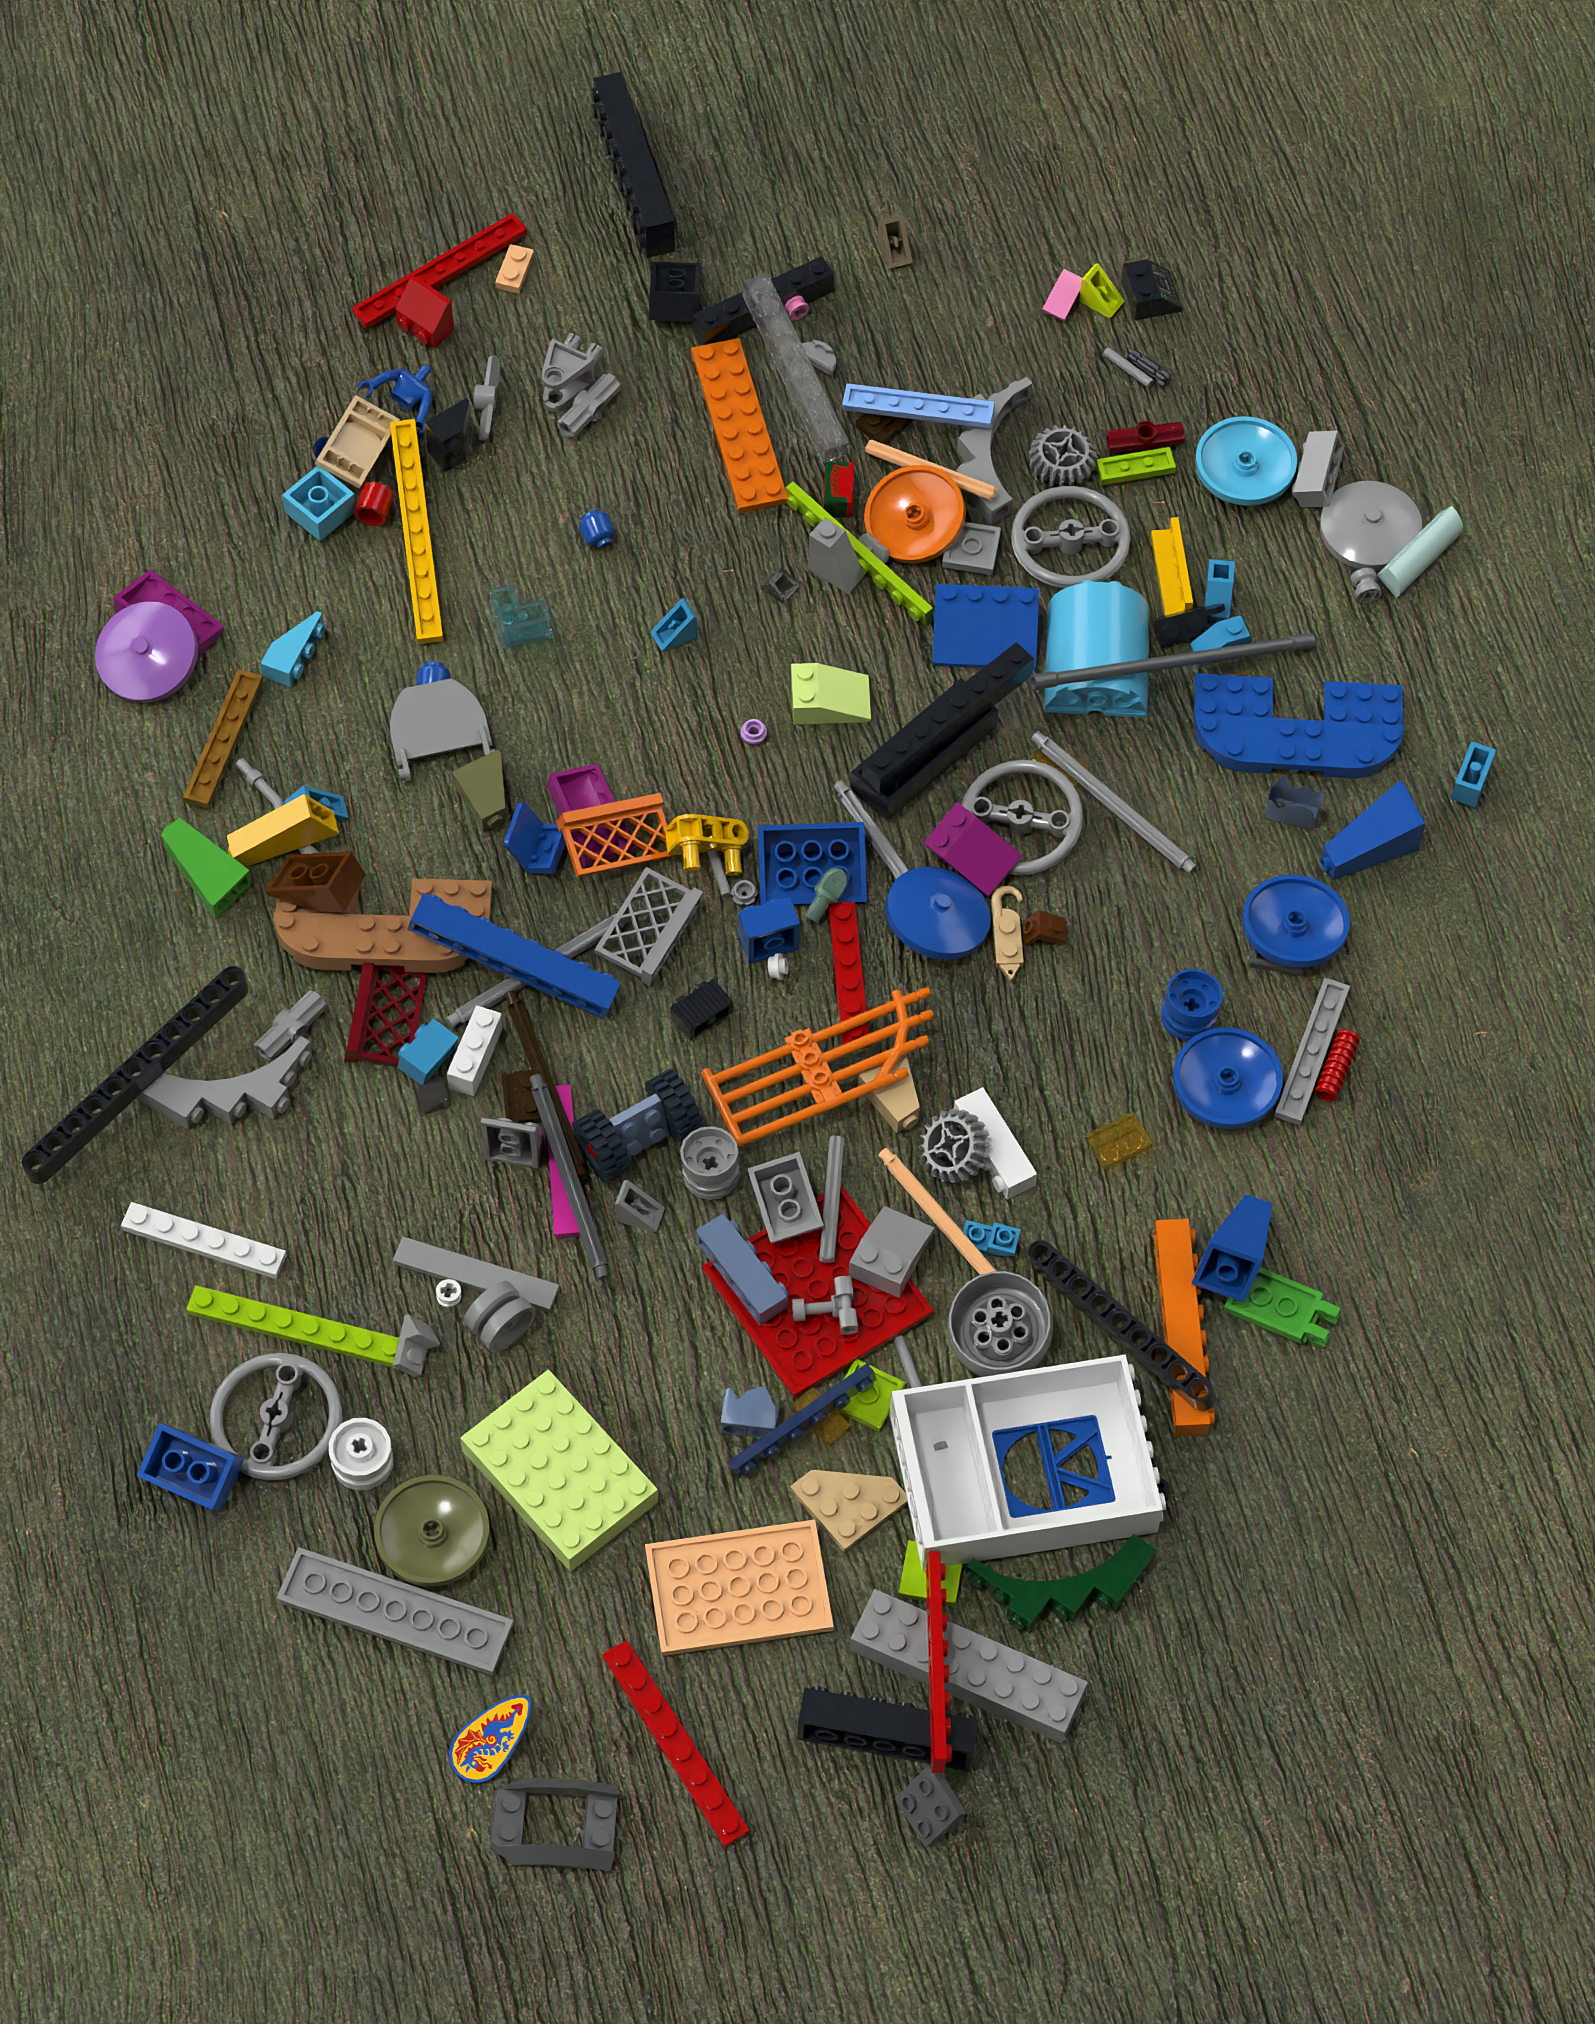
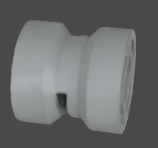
M1362 568L1351 575L1350 579L1353 587L1356 588L1355 595L1358 602L1370 603L1381 596V588L1376 583L1377 576L1374 569Z

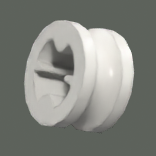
M451 1279L441 1281L436 1288L438 1303L447 1308L457 1305L461 1299L459 1283ZM447 1289H452L453 1293L449 1298L445 1297Z

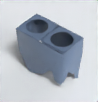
M1282 776L1273 787L1271 781L1264 818L1313 830L1324 794L1323 792L1314 793L1306 785L1293 788L1287 782V779ZM1275 802H1282L1286 806L1277 808ZM1307 809H1309L1313 813L1314 818L1311 816Z
M765 1386L748 1390L739 1399L731 1388H727L724 1390L721 1433L762 1438L777 1427L782 1394L777 1407H775Z

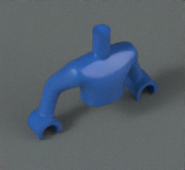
M424 364L416 375L404 369H395L383 372L371 381L364 380L360 382L357 392L359 393L362 388H367L369 392L366 395V399H369L373 390L382 384L396 381L394 388L390 392V396L403 408L411 410L416 403L422 401L415 422L416 427L422 430L418 438L423 437L425 433L424 422L429 413L433 398L432 390L423 382L432 371L429 366Z

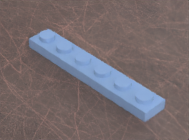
M847 384L842 408L846 411L991 429L995 402Z

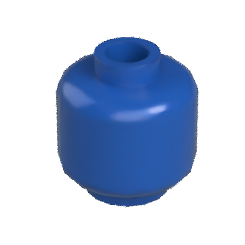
M595 509L581 517L578 527L587 546L603 549L612 543L611 539L615 536L616 530L606 512H599L598 509Z
M426 662L417 671L416 686L450 679L451 673L441 662Z

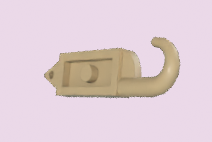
M1002 886L995 890L991 898L996 969L1000 968L1007 979L1012 982L1019 968L1023 967L1020 917L1014 910L1002 908V896L1013 894L1018 902H1022L1023 898L1018 889L1012 886Z

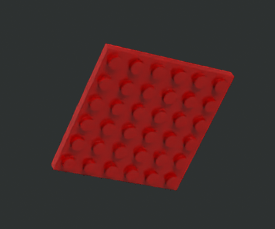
M842 1185L840 1187L834 1262L823 1263L820 1261L822 1228L771 1244L766 1228L747 1239L754 1246L757 1258L760 1262L765 1261L772 1271L773 1279L776 1283L781 1282L789 1295L787 1297V1309L759 1326L711 1261L702 1266L705 1276L793 1399L847 1368L856 1359L860 1360L934 1314L933 1308L911 1278H909L900 1298L851 1277L853 1288L851 1305L856 1310L858 1333L842 1335L839 1317L833 1318L832 1312L805 1315V1321L794 1322L792 1299L803 1298L804 1304L831 1301V1295H835L834 1278L849 1276L850 1260L861 1239L871 1226ZM825 1193L815 1199L822 1222Z

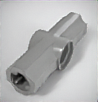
M610 373L603 374L588 391L582 390L574 399L573 406L557 422L558 428L562 431L563 435L568 438H575L591 420L595 422L602 416L606 404L621 390V384L615 376Z
M309 990L290 1010L286 1008L275 1017L272 1027L253 1044L254 1049L264 1060L272 1062L290 1043H294L300 1036H305L309 1025L327 1009L326 1002L318 993Z

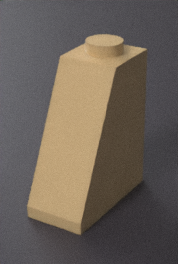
M906 1054L901 1056L891 1073L898 1069L906 1068L909 1076L865 1095L897 1134L904 1129H911L919 1120L920 1106ZM883 1064L858 1074V1086L874 1080Z

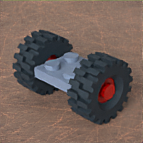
M668 1069L646 1081L645 1091L648 1093L647 1099L608 1119L603 1112L596 1109L572 1123V1131L575 1133L574 1136L579 1143L578 1146L582 1150L585 1160L589 1162V1166L591 1169H594L596 1176L600 1177L601 1181L606 1183L628 1171L631 1167L629 1162L630 1156L636 1155L641 1150L661 1141L666 1136H672L673 1140L680 1142L691 1132L704 1126L702 1115L699 1113L700 1109L695 1103V1098L691 1096L688 1086H685L683 1079L679 1078L678 1073L674 1072L673 1069Z

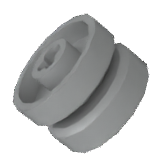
M508 1281L498 1282L483 1292L472 1303L464 1317V1324L473 1334L480 1335L481 1342L493 1353L502 1351L518 1340L529 1328L536 1315V1309L526 1299L519 1298V1291Z

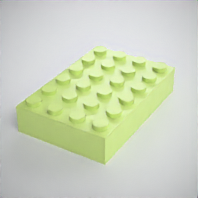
M549 1369L460 1437L464 1454L570 1572L658 1503V1489Z

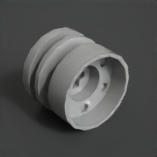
M710 1126L691 1132L683 1140L680 1149L684 1184L689 1192L698 1198L707 1200L720 1199L730 1194L738 1185L740 1178L738 1148L733 1136L722 1128Z

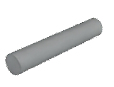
M1106 348L1103 356L1147 388L1151 387L1154 382L1151 377L1111 348Z
M714 850L707 851L722 898H729L731 890L719 853Z

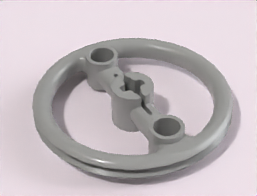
M1060 486L1042 491L1023 504L1013 521L1012 547L1019 563L1032 576L1044 583L1067 588L1081 584L1084 580L1103 582L1117 572L1129 552L1130 528L1123 512L1106 496L1084 487ZM1073 498L1093 503L1112 518L1103 520L1096 527L1084 528L1079 521L1069 519L1062 522L1057 531L1043 532L1038 527H1029L1025 531L1023 530L1027 519L1037 508L1058 499ZM1099 542L1104 547H1112L1118 543L1115 555L1104 567L1095 572L1080 576H1066L1050 572L1037 564L1030 556L1040 553L1042 548L1058 546L1059 550L1063 553L1072 555L1078 553L1084 543Z
M1034 760L1008 761L986 770L970 785L961 804L984 824L990 821L1009 823L1011 830L1017 834H1026L1033 828L1050 830L1055 837H1065L1059 846L1048 855L1029 862H1018L1009 873L1010 875L1034 874L1056 865L1072 850L1082 829V805L1073 784L1056 768ZM1021 772L1041 775L1058 785L1068 799L1071 812L1067 814L1063 810H1056L1049 814L1033 811L1031 804L1024 800L1014 801L1009 807L995 805L988 798L978 796L986 786L1002 776ZM980 808L989 809L986 813H977V810ZM1057 821L1066 822L1061 827L1054 826V823Z
M270 1353L257 1356L242 1363L223 1380L212 1401L210 1429L215 1445L237 1454L228 1443L223 1428V1412L228 1397L234 1388L252 1373L269 1367H278L276 1370L278 1383L274 1396L265 1401L260 1408V1416L264 1426L259 1441L252 1445L250 1449L251 1457L244 1459L239 1471L257 1479L282 1480L308 1471L328 1454L332 1433L342 1422V1406L334 1382L320 1366L307 1358L295 1354ZM306 1373L319 1383L327 1397L329 1420L326 1431L318 1445L303 1458L290 1464L273 1466L276 1462L274 1449L278 1436L286 1432L292 1424V1417L288 1406L293 1391L299 1388L301 1385V1375ZM286 1374H295L294 1378L290 1381L282 1380ZM260 1452H270L265 1459H257Z

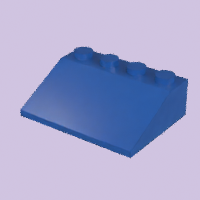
M936 584L932 666L984 668L1017 642L1034 658L1033 670H1036L1039 588Z
M864 822L757 826L760 905L768 903L775 898L783 899L786 897H790L792 904H811L817 895L814 888L823 874L830 868L842 869L848 878L847 887L837 903L867 902Z

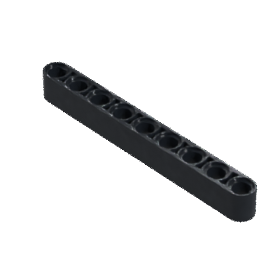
M1037 1240L1029 1246L1028 1257L1032 1267L1038 1274L1192 1407L1199 1411H1206L1213 1407L1216 1401L1215 1393L1211 1382L1050 1243L1045 1240ZM1048 1254L1045 1259L1037 1260L1039 1255ZM1060 1271H1068L1062 1277L1056 1276ZM1079 1288H1087L1084 1293H1075ZM1101 1304L1107 1305L1106 1308L1101 1311L1095 1310L1096 1307ZM1118 1322H1127L1122 1328L1115 1327ZM1147 1339L1143 1345H1135L1137 1340ZM1159 1356L1167 1357L1163 1362H1155ZM1180 1373L1187 1374L1186 1378L1182 1380L1175 1379ZM1204 1390L1208 1392L1204 1397H1195L1199 1391Z

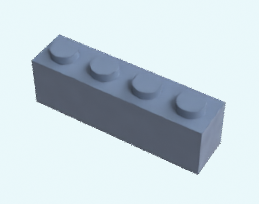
M723 1213L696 1230V1243L760 1326L787 1309V1297L789 1295L785 1286L781 1282L776 1283L773 1279L772 1271L765 1261L760 1262L757 1258L756 1250L749 1240L744 1241L740 1236L741 1232L735 1221L732 1219L729 1221Z

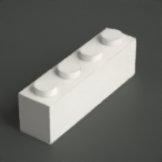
M982 1087L955 1100L954 1109L959 1111L966 1110L970 1114L976 1115L979 1118L978 1121L986 1125L983 1130L987 1131L990 1135L985 1141L990 1142L992 1146L985 1148V1152L990 1157H983L982 1162L985 1165L983 1169L985 1171L989 1170L993 1177L992 1182L995 1189L999 1193L1002 1192L1008 1200L1035 1187L1036 1171L984 1088ZM962 1126L963 1130L966 1133L965 1136L968 1135L967 1130Z

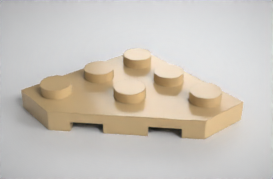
M811 1470L790 1486L791 1493L844 1553L908 1504L906 1493L892 1477Z

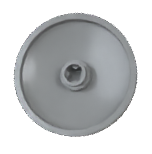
M1359 481L1341 487L1332 494L1330 506L1323 507L1320 518V534L1327 549L1338 560L1357 569L1372 568L1375 571L1382 570L1422 530L1421 515L1412 499L1400 489L1377 481Z

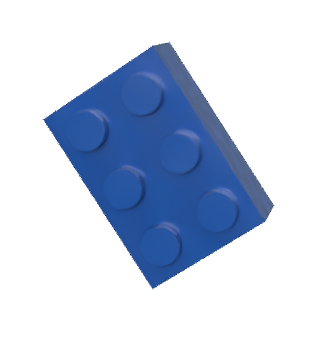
M159 1423L137 1476L211 1510L222 1511L245 1458L170 1424Z

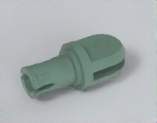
M828 869L814 888L817 895L804 915L816 923H819L830 903H837L847 887L848 878L842 869Z

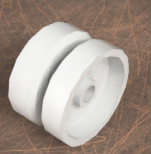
M353 1418L340 1424L332 1433L329 1441L331 1466L337 1480L345 1487L357 1491L371 1490L381 1485L390 1476L393 1468L391 1440L386 1429L377 1421L368 1418Z

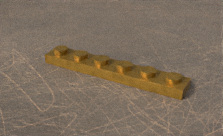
M240 669L237 670L183 795L185 803L209 809L262 686V675Z

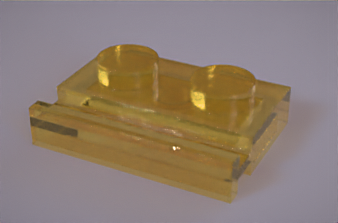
M1133 1111L1085 1134V1141L1091 1146L1092 1152L1104 1171L1152 1148L1153 1142L1140 1122L1134 1117Z

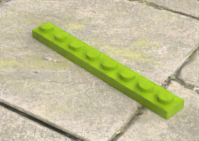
M791 482L786 487L788 497L786 501L794 511L799 510L809 525L817 527L826 518L846 531L864 574L868 573L880 589H886L896 604L907 608L910 616L915 621L920 620L925 626L934 620L933 607L795 482Z
M197 1285L194 1287L186 1309L188 1315L396 1368L393 1366L399 1342L398 1337Z

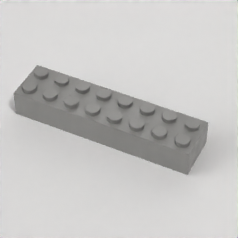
M874 1589L851 1636L850 1651L929 1685L927 1611ZM947 1621V1631L943 1632V1639L948 1640V1656L944 1657V1665L949 1666V1681L944 1683L945 1691H949L950 1695L1063 1744L1085 1696L1088 1682Z

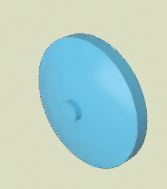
M1232 417L1216 423L1204 433L1197 446L1195 466L1202 484L1216 497L1237 505H1260L1278 498L1289 488L1296 472L1297 454L1290 438L1276 425L1255 417Z

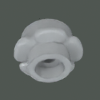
M739 881L731 890L733 901L738 905H750L755 901L757 889L750 881Z

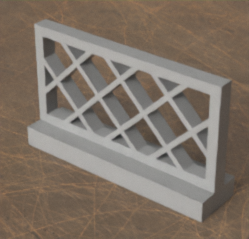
M646 867L598 943L594 953L641 977L642 983L651 986L700 906L703 892L694 887L691 891ZM647 877L658 882L660 889L646 892L644 882ZM675 891L683 895L680 902L669 904L666 893ZM662 894L665 905L651 908L648 897ZM644 899L647 909L633 912L631 907L632 901ZM667 911L669 921L657 925L653 914ZM649 915L652 926L638 929L635 918ZM631 919L634 930L620 933L619 922ZM655 932L656 942L644 945L641 934ZM636 936L640 947L626 950L622 939ZM618 940L621 951L611 953L604 949V946L607 942ZM641 952L644 959L642 965L638 967L630 963L628 955Z

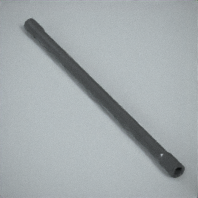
M1307 633L1282 639L1061 672L1038 673L1030 676V686L1033 690L1069 683L1289 650L1311 649L1315 647L1316 640L1313 633Z

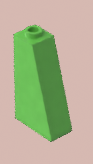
M180 817L174 823H170L164 828L161 834L164 849L210 914L216 919L252 884L250 870Z

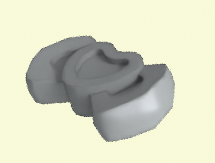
M871 533L861 535L858 540L885 564L889 560V549L885 548L882 543H879L876 538H873Z

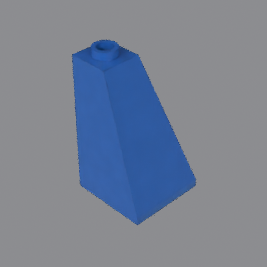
M1403 781L1396 783L1324 846L1320 863L1324 872H1328L1332 880L1419 849L1425 822Z
M1246 1194L1211 1237L1191 1284L1244 1302L1263 1262L1272 1203Z

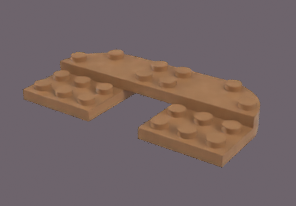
M412 878L409 916L357 914L359 888L343 912L321 913L277 898L276 911L274 912L276 937L283 951L286 950L291 954L294 961L314 969L351 970L352 964L363 965V962L374 963V965L405 966V972L439 973L454 970L465 965V960L468 957L407 930L410 920L423 893L436 895L449 905L463 907L471 915L490 920L492 881Z

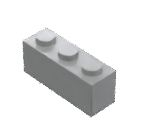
M1315 431L1308 433L1307 441L1303 444L1302 460L1298 463L1297 479L1292 485V494L1296 497L1301 508L1330 506L1345 447L1338 431Z

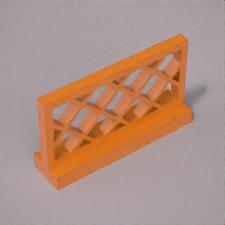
M661 793L562 813L556 824L559 832L562 831L576 877L675 857L676 855L668 854L667 851L658 852L650 847L654 839L658 838L665 842L667 848L665 828L668 825L661 807L663 804ZM656 814L659 823L656 830L643 823L646 816ZM628 820L636 825L632 835L618 828L622 821ZM603 825L612 830L608 840L594 833L597 826ZM639 828L653 835L648 845L635 838ZM580 831L588 836L583 846L573 841L571 832ZM615 833L628 840L623 850L610 843ZM590 838L604 846L599 855L585 848ZM631 842L644 850L641 857L635 858L626 852ZM606 848L620 855L617 862L610 863L602 858ZM582 853L595 860L592 867L582 869L579 861Z

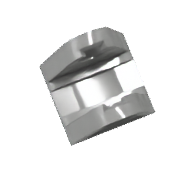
M573 333L567 336L563 344L554 339L550 341L542 371V384L545 386L543 402L546 409L552 412L564 410L574 402L579 392L582 390L588 391L595 384L594 366L604 354L602 347L597 345L594 350L596 344L591 343L584 354L577 350L582 345L581 338L576 335L572 340L574 337ZM555 394L562 397L556 404L549 401V397Z

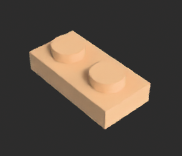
M510 244L495 281L497 289L520 293L534 257L533 249Z

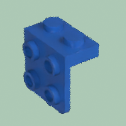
M519 802L505 836L504 845L528 874H555L566 844L562 831L559 832L557 824H543L525 802Z

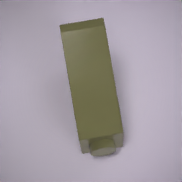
M499 750L491 752L452 772L453 786L483 832L489 829H496L507 821L501 753Z

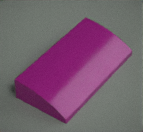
M152 570L147 571L114 596V611L117 613L130 605L140 602H160L178 610L189 621L196 634L198 643L197 659L215 642L224 630V626Z
M598 763L549 774L546 787L559 816L565 812L615 802ZM622 821L618 828L629 834L625 822ZM602 825L597 826L594 833L608 840L612 830ZM580 831L571 832L573 841L583 846L588 836ZM617 833L614 834L610 843L622 850L628 842L627 839ZM590 838L585 848L599 855L604 846ZM632 842L626 851L628 854L636 849ZM606 848L602 855V858L609 862L615 861L620 857L619 854L609 848ZM584 853L579 857L583 869L590 868L595 863L594 859Z

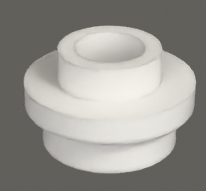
M776 953L775 956L768 959V971L771 978L783 980L784 974H788V962L786 958L782 957L781 953Z

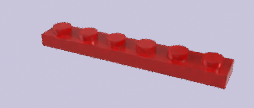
M855 902L830 903L828 906L840 1022L866 1012ZM868 1023L841 1033L842 1045L868 1035Z

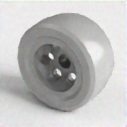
M992 1271L968 1281L958 1291L949 1309L947 1334L951 1348L958 1360L969 1371L980 1377L1031 1370L1043 1360L1050 1347L1053 1336V1316L1049 1303L1042 1291L1030 1280L1019 1274L1007 1271ZM1003 1304L1002 1307L992 1308L991 1305ZM1012 1309H1018L1022 1315L1014 1317L1011 1311ZM981 1313L986 1315L984 1322H977L975 1320ZM998 1318L1006 1320L1001 1328L997 1327V1323L993 1325V1321ZM1017 1328H1022L1025 1330V1335L1021 1338L1016 1337L1014 1331ZM982 1333H986L989 1336V1340L985 1343H981L978 1340V1336ZM1006 1341L1009 1347L1006 1350H1000L998 1343Z

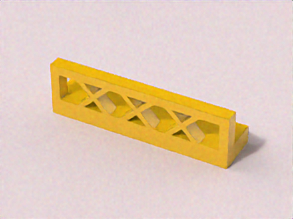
M1173 517L1170 519L1169 529L1151 531V542L1164 616L1192 609L1193 607L1179 518Z

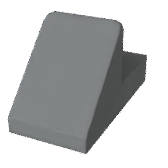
M409 1314L405 1315L393 1362L394 1367L413 1377L421 1375L427 1349L440 1345L430 1325Z

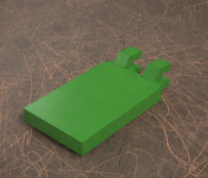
M1260 1267L1245 1301L1241 1302L1229 1297L1224 1305V1312L1297 1343H1306L1308 1340L1313 1345L1325 1348L1329 1340V1330L1315 1323L1319 1317L1322 1321L1336 1326L1340 1318L1341 1308L1323 1300L1324 1293Z

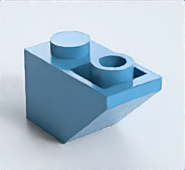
M1209 559L1204 607L1223 603L1225 606V610L1221 613L1206 615L1209 620L1229 619L1234 581V561Z

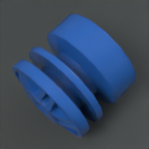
M1186 969L1175 974L1169 981L1162 1004V1024L1171 1035L1184 1041H1189L1197 1034L1213 1029L1223 1000L1222 987L1218 980L1211 974L1199 969Z

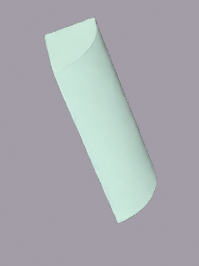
M1452 506L1441 511L1377 574L1379 579L1396 598L1461 535L1463 523L1457 511Z

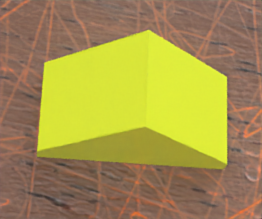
M1098 263L1094 264L1081 280L1079 301L1110 318L1124 303V299Z

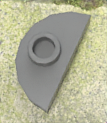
M818 340L802 344L798 342L791 348L792 355L831 376L836 369V357L833 354V349L826 343Z

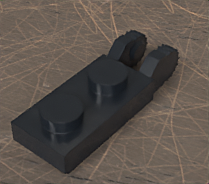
M1219 603L1206 607L1199 606L1153 619L1158 643L1165 645L1203 634L1215 623L1226 620L1221 618L1208 622L1206 616L1223 612L1225 610L1224 604Z

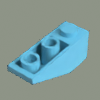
M315 612L271 643L260 663L263 678L291 687L295 679L301 677L306 659L312 657L314 644L317 639L322 638L326 626L323 624L321 612Z

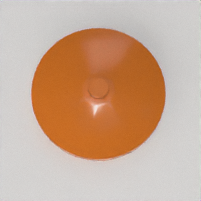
M926 465L906 466L891 472L874 487L865 507V527L867 533H871L873 538H876L879 543H882L885 548L889 549L890 559L907 564L922 563L940 556L955 543L964 526L966 506L959 487L945 472Z

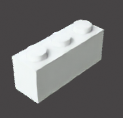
M476 1005L447 1072L449 1089L475 1096L503 1030L502 1013Z

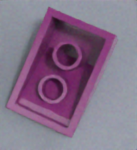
M956 802L923 842L933 854L970 881L988 897L992 895L1023 857L958 802Z

